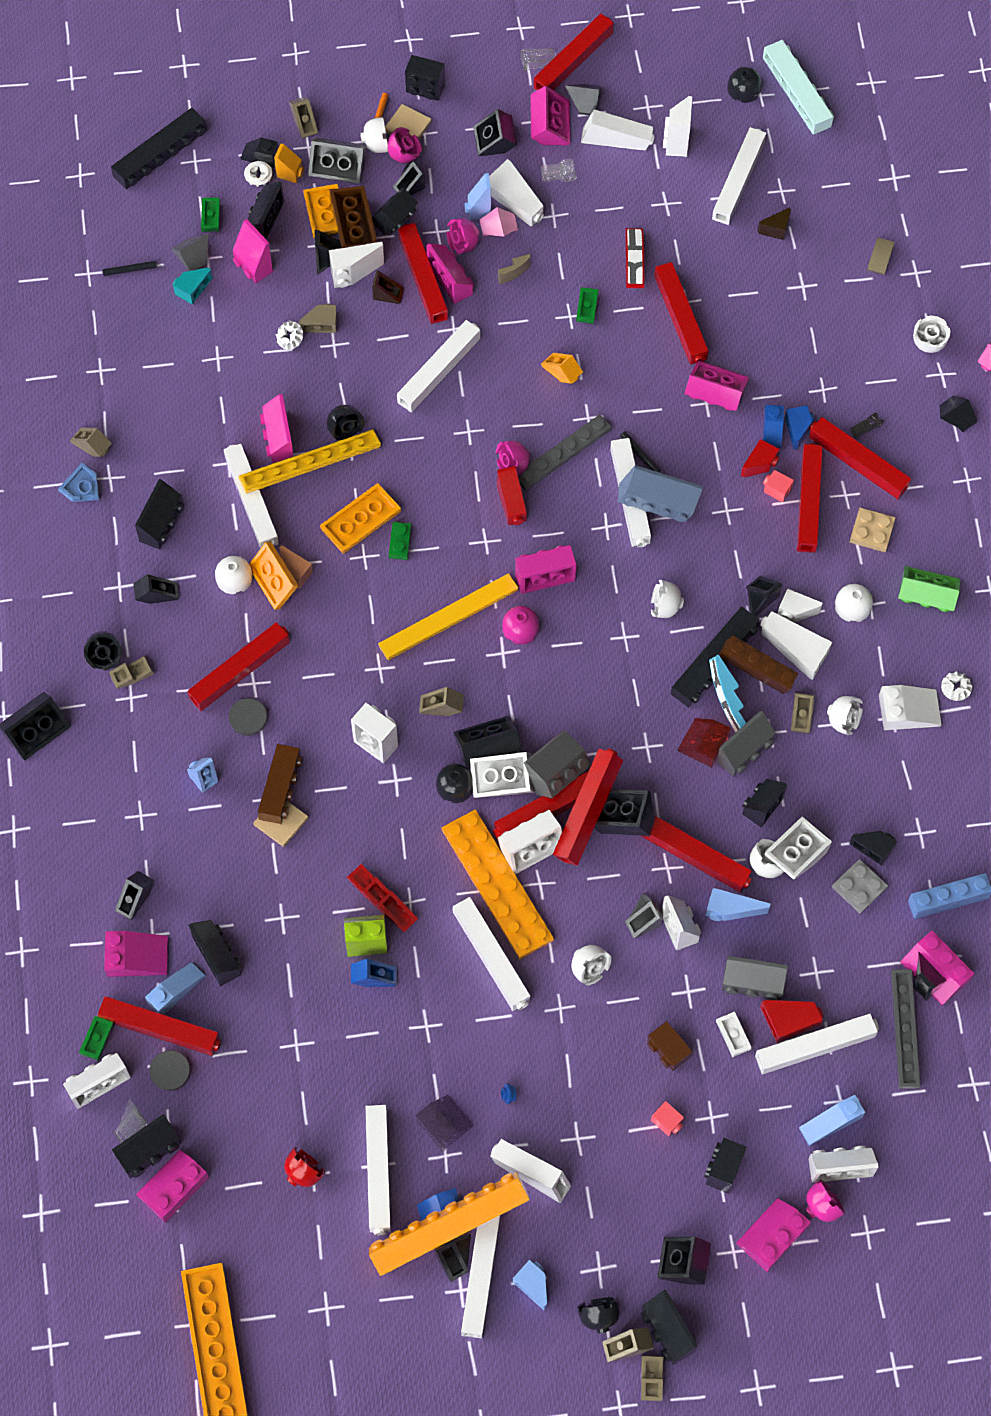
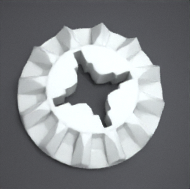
M262 161L250 163L244 171L246 181L250 185L254 184L257 187L262 184L265 186L273 176L271 167ZM258 170L261 172L259 178L256 177Z
M290 320L289 322H283V325L278 327V333L275 334L277 337L276 342L286 350L296 348L303 338L301 326ZM287 330L292 333L290 334V339L285 337L287 336Z
M956 671L955 673H949L943 678L941 689L947 698L953 701H962L970 695L973 685H971L970 679L965 676V673L960 674ZM960 681L961 688L958 687L955 691H953L954 684Z

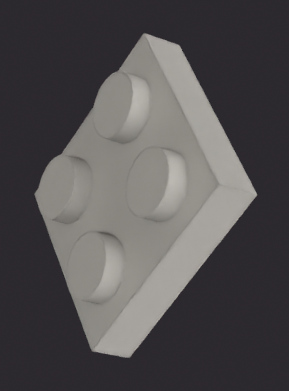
M859 859L832 885V888L861 914L888 888V885Z

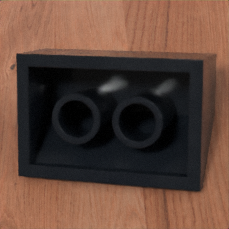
M277 181L263 186L261 192L257 193L255 205L251 206L247 220L265 239H267L284 204L282 182Z
M161 479L158 480L135 524L139 542L160 549L162 544L167 542L170 529L174 528L178 513H181L184 509L182 495Z
M42 692L0 723V731L24 761L71 727L52 697L45 692Z
M509 716L453 732L462 760L466 766H471L470 759L515 754L517 751L522 750L517 729Z
M611 789L594 829L601 834L650 836L655 820L650 791Z
M212 920L188 925L193 940L220 987L241 976L240 968L242 966L237 957H232L230 952L233 950L227 940L224 942L221 938L223 932L218 924L214 925Z
M163 1114L117 1145L112 1151L131 1179L132 1177L136 1178L145 1172L144 1169L148 1166L158 1164L165 1154L175 1152L179 1148L181 1140Z
M666 1289L642 1305L643 1312L640 1314L644 1322L651 1325L653 1329L651 1334L656 1343H661L663 1347L661 1351L667 1362L671 1361L672 1365L695 1353L698 1346Z

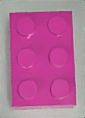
M560 545L555 549L540 550L535 554H523L515 558V576L521 594L575 581L576 562L571 546Z

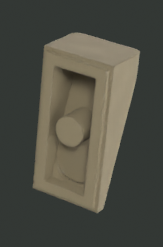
M794 694L791 731L810 734L814 695Z

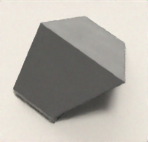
M209 233L186 239L171 248L187 271L202 269L206 266Z
M642 893L625 923L633 938H637L660 927L663 917L654 901Z

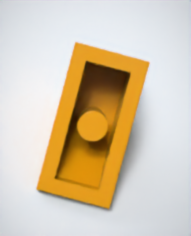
M281 143L274 157L277 178L297 184L299 177L302 178L304 174L302 159Z
M552 353L541 363L544 369L563 383H574L578 380V376L583 373L573 355Z

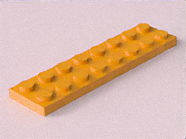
M476 809L441 827L442 832L519 960L553 942V936Z
M223 1263L181 1271L203 1414L204 1416H248Z

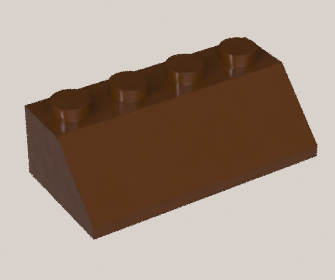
M365 186L329 189L341 247L347 248L377 243Z

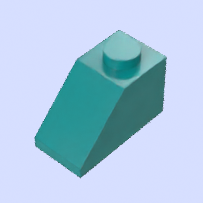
M210 268L183 272L180 277L174 280L173 288L175 295L193 305L212 281V270Z

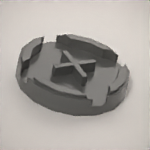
M245 698L233 704L229 711L228 718L231 727L236 733L243 736H251L258 731L260 732L267 723L265 707L255 699Z
M173 1050L164 1051L152 1060L149 1067L150 1077L154 1085L159 1089L175 1091L183 1087L188 1081L190 1065L186 1057L180 1052Z

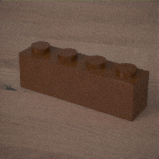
M731 636L725 641L719 653L721 659L782 694L791 690L799 674L735 636Z
M277 744L258 809L259 820L282 824L283 818H287L289 810L286 807L287 801H292L293 790L291 789L293 784L297 783V768L301 767L303 762L300 748Z

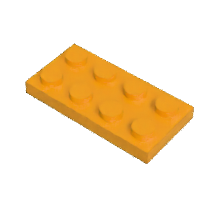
M377 483L320 525V529L344 554L399 514L401 508Z

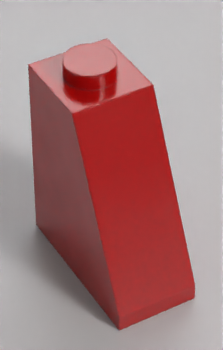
M512 466L497 470V489L508 526L520 525L526 521L527 513L516 467Z
M764 1000L760 1006L776 1043L821 1026L822 1018H824L821 1008L817 1007L815 1002Z

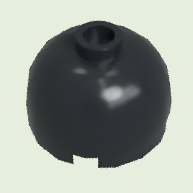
M740 67L733 71L729 77L727 85L728 94L734 100L738 99L743 103L752 102L758 98L761 92L762 80L758 72L753 68Z
M342 404L336 406L327 417V429L337 441L352 437L358 431L360 433L364 426V417L351 405Z
M99 631L92 634L84 645V657L92 668L109 670L114 668L121 659L122 646L120 641L114 634L107 631Z
M456 763L442 768L436 780V788L440 797L452 803H461L470 798L473 792L471 771L464 765Z
M613 1297L597 1298L591 1300V1303L587 1306L585 1302L577 1306L583 1325L591 1330H597V1333L610 1331L609 1327L615 1325L619 1319L620 1305L617 1297L615 1299Z

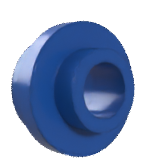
M505 1084L504 1088H501V1099L506 1104L516 1101V1088L514 1085Z

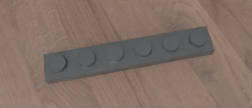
M599 414L529 464L527 469L518 476L520 485L527 491L610 432L611 426Z
M912 969L891 970L899 1089H919L920 1077Z

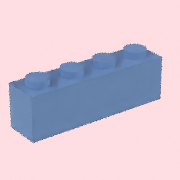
M986 873L912 893L908 903L914 919L989 899L991 885Z

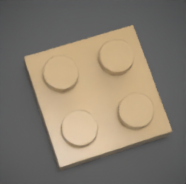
M859 508L849 543L886 552L896 517Z

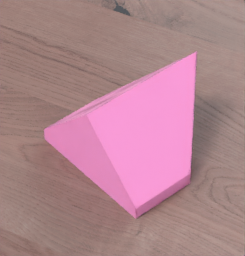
M496 207L480 219L483 236L494 235L504 237L513 231H518L515 214Z

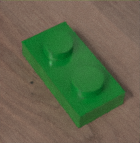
M202 198L201 232H219L220 198Z
M580 288L576 322L594 324L598 289Z
M392 523L389 559H408L411 523Z
M94 1016L79 1054L99 1061L114 1023Z

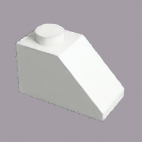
M787 589L780 604L778 615L792 622H798L819 614L822 602Z

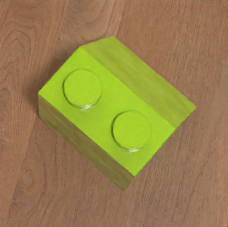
M384 914L345 918L344 930L348 957L387 953Z

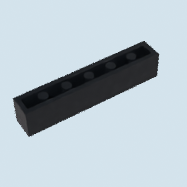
M190 108L111 166L113 177L125 189L134 186L144 176H148L152 170L163 165L167 159L175 156L185 146H189L197 137L202 136L207 131L205 119L193 108Z
M741 606L672 686L671 695L688 708L692 703L696 704L700 700L704 689L707 691L713 684L709 660L719 655L725 641L731 636H735L748 643L747 639L758 632L760 619Z

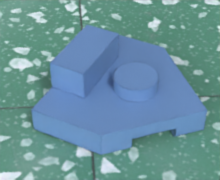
M82 462L58 488V491L72 502L99 500L97 473Z

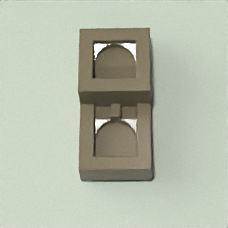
M877 237L867 271L885 275L895 242Z
M530 254L513 258L511 266L498 269L500 285L519 277L530 267Z
M143 656L129 665L126 663L111 670L109 674L115 687L119 689L139 682L153 675L154 672L148 659Z
M642 1355L641 1400L662 1401L663 1356Z

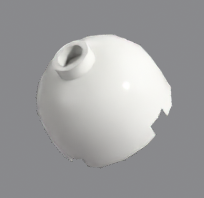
M383 117L369 120L364 126V132L361 133L362 143H366L367 149L374 153L388 152Z
M930 315L922 320L920 319L914 327V342L924 352H938L949 341L950 328L946 325V321L938 316Z
M228 556L222 559L217 564L215 570V579L218 587L229 594L246 591L253 580L252 569L248 562L238 556Z
M659 580L660 584L655 585L651 603L655 604V610H651V614L653 617L670 618L678 612L679 608L683 607L684 598L681 597L678 586L668 581Z
M859 584L844 586L837 594L835 600L837 614L848 622L850 620L861 622L866 619L871 613L873 606L872 594L867 588Z
M843 696L835 700L827 711L831 726L842 734L852 735V728L857 729L862 717L863 709L859 708V703L863 704L862 700L853 696Z
M762 839L759 843H756L750 853V864L759 876L775 878L783 874L784 871L764 854L775 843L769 839Z
M584 946L574 953L571 964L573 974L585 985L595 984L603 977L600 974L604 969L608 971L610 968L611 956L600 946Z

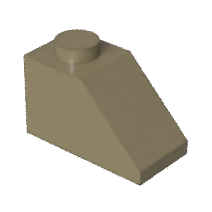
M302 97L289 101L301 138L317 134L318 130L309 99Z
M317 305L299 320V325L303 333H336V305Z
M80 428L70 439L72 444L93 457L104 456L112 444L98 428Z
M445 687L421 695L419 713L438 716H451L461 713L464 694Z
M649 1328L631 1329L602 1342L607 1362L632 1357L654 1349Z

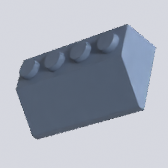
M635 465L619 483L618 503L642 509L645 512H652L662 517L675 519L678 522H686L695 511L703 486Z

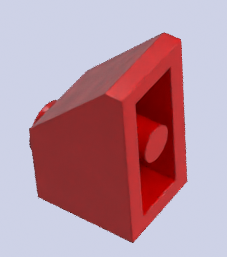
M760 439L743 465L741 476L748 477L770 471L772 466L776 467L780 460L778 456L779 448Z

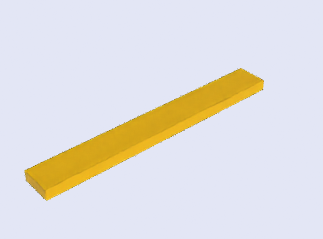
M374 429L239 475L238 479L247 494L379 448L381 443Z
M508 573L379 642L378 646L386 659L390 660L517 592L518 587Z

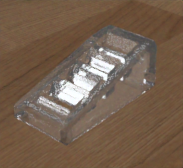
M554 48L520 50L524 71L545 67L556 57Z

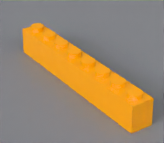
M517 1172L514 1174L508 1173L500 1181L486 1184L481 1191L477 1193L471 1192L457 1203H449L444 1210L440 1212L434 1211L420 1222L418 1220L412 1222L403 1231H394L389 1235V1238L373 1242L371 1247H369V1256L379 1275L382 1276L529 1201L528 1192Z

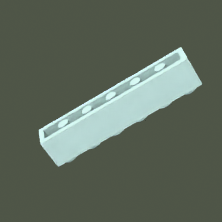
M783 40L764 47V61L812 134L814 135L830 128L834 119L833 112L827 108L823 97L819 96L815 85L811 84L807 73L801 69L799 61L792 55L790 47Z

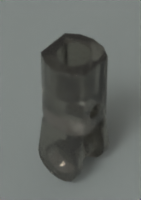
M875 412L865 420L852 426L850 432L857 439L869 431L880 427L884 420H880L879 414Z

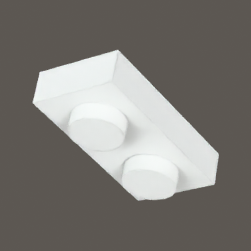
M735 1012L716 1019V1023L732 1057L751 1050V1045Z

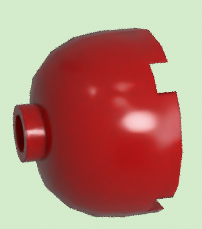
M294 1147L288 1154L284 1163L285 1173L288 1176L287 1181L295 1187L297 1185L301 1187L315 1185L325 1175V1170L323 1167L319 1170L316 1167L318 1162L304 1150L300 1149L297 1152V1147Z

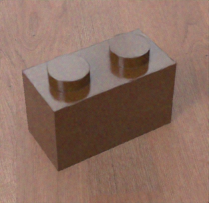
M667 1021L648 1035L647 1045L653 1053L657 1052L661 1057V1063L665 1068H670L672 1072L691 1058L693 1051Z

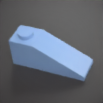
M485 173L468 194V202L465 203V213H469L470 220L481 219L491 212L489 173Z
M211 758L196 760L187 769L189 777L202 793L218 782Z
M713 888L706 916L714 921H727L768 914L770 903Z
M191 962L155 987L145 997L146 1001L156 1013L165 1015L205 975Z
M853 1095L805 1123L799 1129L810 1146L862 1119L865 1111L856 1095Z

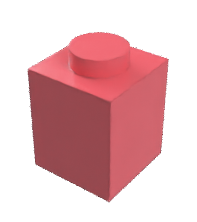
M774 470L771 475L768 474L763 482L765 485L764 493L784 502L792 489L794 480Z
M667 1101L659 1107L651 1118V1121L667 1136H670L672 1133L676 1135L684 1126L682 1124L684 1117Z

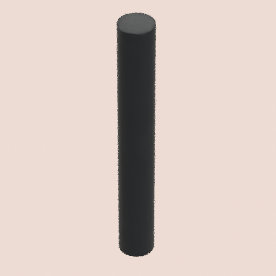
M156 261L107 268L103 269V275L109 276L157 268Z
M624 431L620 437L622 439L629 438L632 450L652 471L660 473L661 469Z

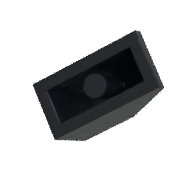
M259 138L246 143L240 158L249 162L262 161L274 168V157L279 148L278 142Z
M147 574L133 583L136 601L153 604L179 599L177 582Z
M882 831L853 834L849 842L851 846L881 866L894 850L897 843L891 834Z
M140 871L128 877L115 911L132 920L149 896L154 880Z

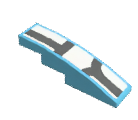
M716 655L709 660L713 683L724 713L736 733L746 724L738 711L744 706L734 692L739 685L720 656Z

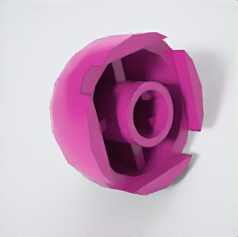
M399 127L389 136L387 150L393 160L403 164L410 163L420 155L422 146L415 134L412 136L408 133L410 130Z
M457 218L449 221L447 226H450V231L446 232L450 249L452 251L456 250L457 253L455 254L457 255L472 251L477 246L480 235L475 224L466 218Z
M504 441L497 445L496 454L499 453L500 458L497 459L499 469L515 466L517 475H521L528 467L530 460L529 451L518 441Z
M526 606L511 608L506 612L502 621L504 636L513 641L514 644L524 645L532 642L539 633L537 614Z
M820 1179L809 1189L806 1195L808 1203L806 1210L812 1218L817 1217L821 1221L832 1222L843 1216L845 1210L836 1195L827 1190L829 1186Z

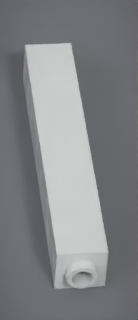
M749 128L714 207L712 220L729 225L764 146L766 132L760 129Z
M465 320L397 393V402L412 413L480 340L479 327L475 323Z
M629 438L611 441L610 450L618 487L623 478L635 466ZM622 504L631 546L644 547L650 544L651 534L646 512L642 509Z
M241 444L230 445L224 449L225 459L260 549L266 542H272L274 546L279 545L276 531L260 491L256 490L246 494L238 479L239 475L252 471Z
M468 897L454 905L453 914L512 1011L516 1009L522 1010L529 1005L528 1002H530L528 991L471 898Z
M867 1014L757 1050L755 1057L763 1075L875 1038L877 1030H879L878 1023L875 1018L872 1019L871 1014Z
M386 1105L366 1106L370 1233L374 1232V1235H386V1232H391Z
M500 1215L477 1227L461 1336L481 1339L483 1336Z

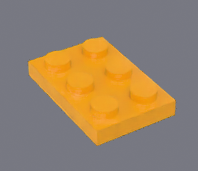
M338 184L303 190L313 238H315V230L328 235L338 233L329 189L339 188Z
M266 542L249 565L253 576L274 610L281 609L296 590L298 584L272 542Z

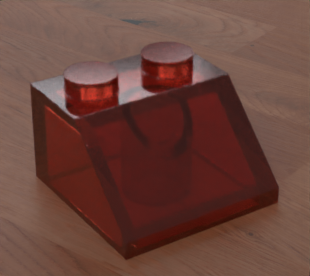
M695 718L677 751L712 768L718 757L720 747L729 737L731 728L714 719Z

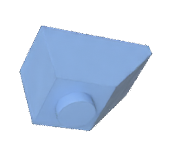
M529 1260L515 1275L513 1283L539 1307L545 1310L547 1307L544 1268L535 1261L533 1263Z

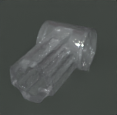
M564 159L559 164L541 165L542 180L561 179L563 182L575 181L577 175L574 160Z

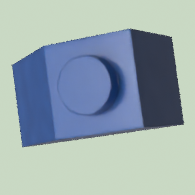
M765 405L763 415V441L781 449L784 406Z
M808 405L786 409L784 419L793 450L798 449L810 431L811 424L814 422L813 413L809 412Z
M370 959L352 963L351 983L363 987L397 986V967Z
M456 1188L435 1194L417 1204L421 1221L434 1211L440 1212L444 1210L449 1203L459 1202Z

